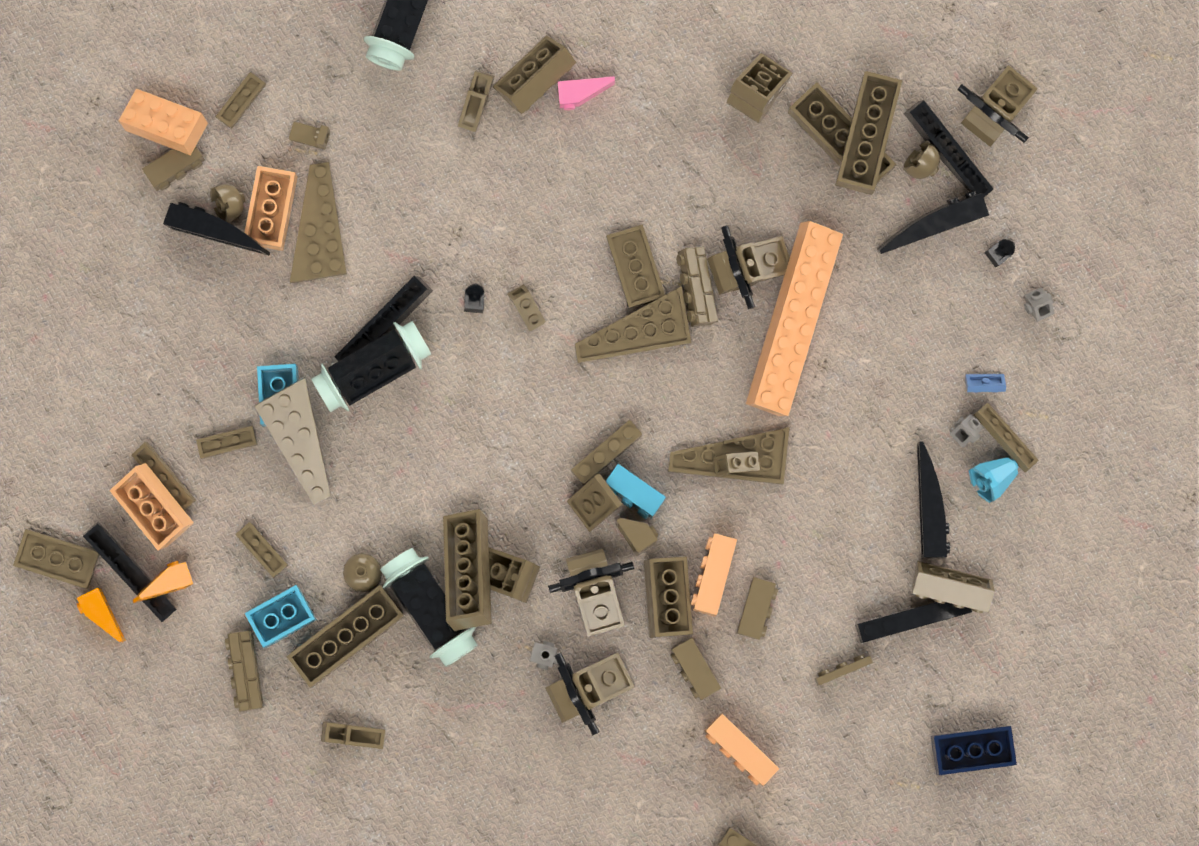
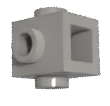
M1042 288L1024 295L1026 301L1024 304L1025 310L1028 314L1031 313L1037 322L1055 314L1052 305L1053 299Z
M970 414L965 419L961 417L954 423L956 428L950 435L963 448L969 442L973 444L981 436L979 432L984 427Z
M543 641V644L535 642L530 662L537 663V668L548 670V667H553V664L557 665L554 656L559 653H557V648H554L555 644ZM544 652L549 653V657L547 659L542 658V654Z

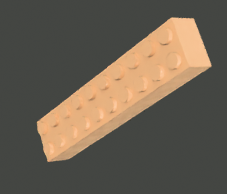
M811 221L800 223L747 397V405L777 416H789L842 240V233Z

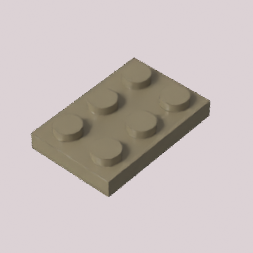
M600 473L567 500V503L589 532L623 505Z

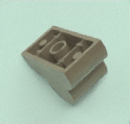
M761 53L735 80L726 103L755 122L760 123L793 73Z
M489 548L490 590L527 603L540 566L525 559Z

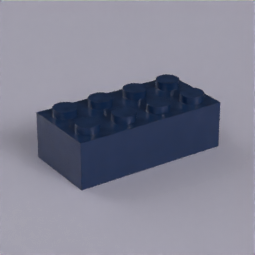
M1011 726L931 736L936 775L1017 765Z

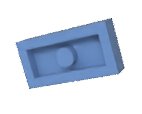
M1004 374L965 375L967 392H1006Z

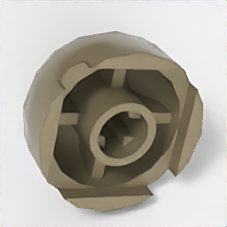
M925 141L919 145L921 149L918 151L914 150L903 165L905 167L903 170L916 179L933 177L939 170V152L932 143Z
M222 184L211 188L210 198L211 202L215 201L216 203L214 208L216 215L226 222L237 219L243 212L244 194L229 184Z
M356 554L349 558L344 565V581L355 591H371L377 587L381 580V565L376 558L369 554Z

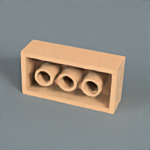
M139 89L135 90L118 120L125 131L190 156L208 124L201 112Z
M257 166L244 233L255 239L265 248L283 251L298 177L295 172Z
M146 463L135 466L110 490L158 551L168 547L194 523Z
M715 533L712 537L708 538L705 549L709 551L707 556L703 557L700 566L703 569V573L698 575L695 587H698V592L693 594L691 606H694L693 611L714 617L717 615L737 539Z
M720 714L704 730L707 733L705 737L712 744L717 743L721 747L719 751L725 757L729 758L731 756L735 760L733 764L741 772L745 770L750 774L747 778L753 784L764 786L779 770L723 714Z

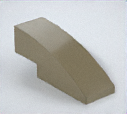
M478 70L474 72L457 127L473 132L477 131L495 76Z
M323 722L321 741L383 749L385 730Z

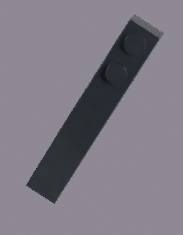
M924 100L916 102L903 113L921 137L936 147L940 160L969 192L976 191V193H982L983 197H985L994 190Z
M971 191L966 193L962 199L958 200V197L947 200L948 204L920 216L892 235L877 249L878 253L883 254L989 216L983 194Z
M178 202V204L170 203L163 225L168 228L263 255H270V252L255 239L219 217L206 213L205 209L197 206L194 209L189 208L188 204Z
M414 275L334 356L336 360L344 359L396 329L393 322L400 325L433 290L421 277Z
M922 441L917 443L921 559L946 558L947 554H950V542H947L946 534H949V523H946L938 477L929 453Z
M99 522L83 534L87 542L136 595L152 581ZM165 595L142 601L161 622L177 610Z
M935 602L859 623L855 626L860 643L972 613V609L967 607L963 609L957 608L948 602H945V604Z

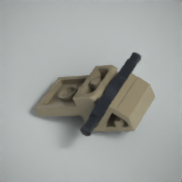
M1009 65L981 98L961 84L957 91L975 105L961 124L990 147L1004 130H1007L1025 143L1029 137L1011 121L1038 88Z
M728 225L723 226L721 230L724 236L723 242L726 251L715 254L707 259L718 293L721 295L740 290L742 298L745 299L747 309L755 308L751 286L758 282L785 275L790 257L783 237L780 236L756 243L751 242L737 247Z
M603 548L567 558L566 562L571 577L560 579V583L548 585L550 594L560 590L562 592L575 590L588 637L624 627L625 624L612 578L623 575V572L633 570V562L622 565L616 563L608 566Z
M562 652L555 655L554 657L559 665L558 670L562 680L545 687L561 722L563 723L580 715L584 724L588 725L592 736L599 733L600 731L594 722L596 718L591 709L635 688L619 653L617 652L576 673H573L570 664L566 663Z

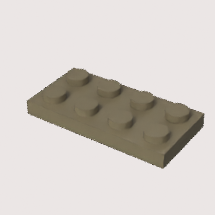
M643 224L606 235L629 309L653 302L664 296V289Z
M25 529L13 566L88 589L99 554L95 550Z

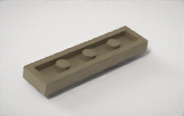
M986 403L974 414L992 437L1016 461L1024 473L1039 461L989 403Z
M144 442L131 454L139 465L146 463L184 511L196 501L148 442Z

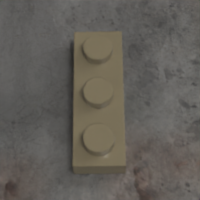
M250 72L215 117L232 129L266 86V83Z
M253 426L196 440L201 459L258 445Z
M251 522L235 534L273 578L289 566Z
M862 654L853 658V663L847 665L845 661L836 665V670L829 672L826 669L817 673L819 677L815 678L817 686L872 664L873 661L870 656L865 657Z

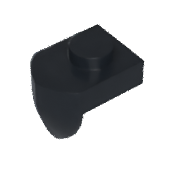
M1002 239L984 253L996 268L1014 254L1015 243L1011 240Z
M474 283L465 290L464 312L483 313L484 289L479 284Z

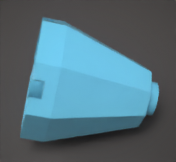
M1008 457L980 463L969 470L971 484L973 487L977 484L980 489L977 491L978 495L988 503H991L1001 497L1018 475V464L1015 460Z

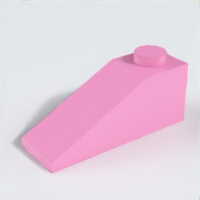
M615 76L559 81L560 108L574 110L575 107L581 106L615 85Z

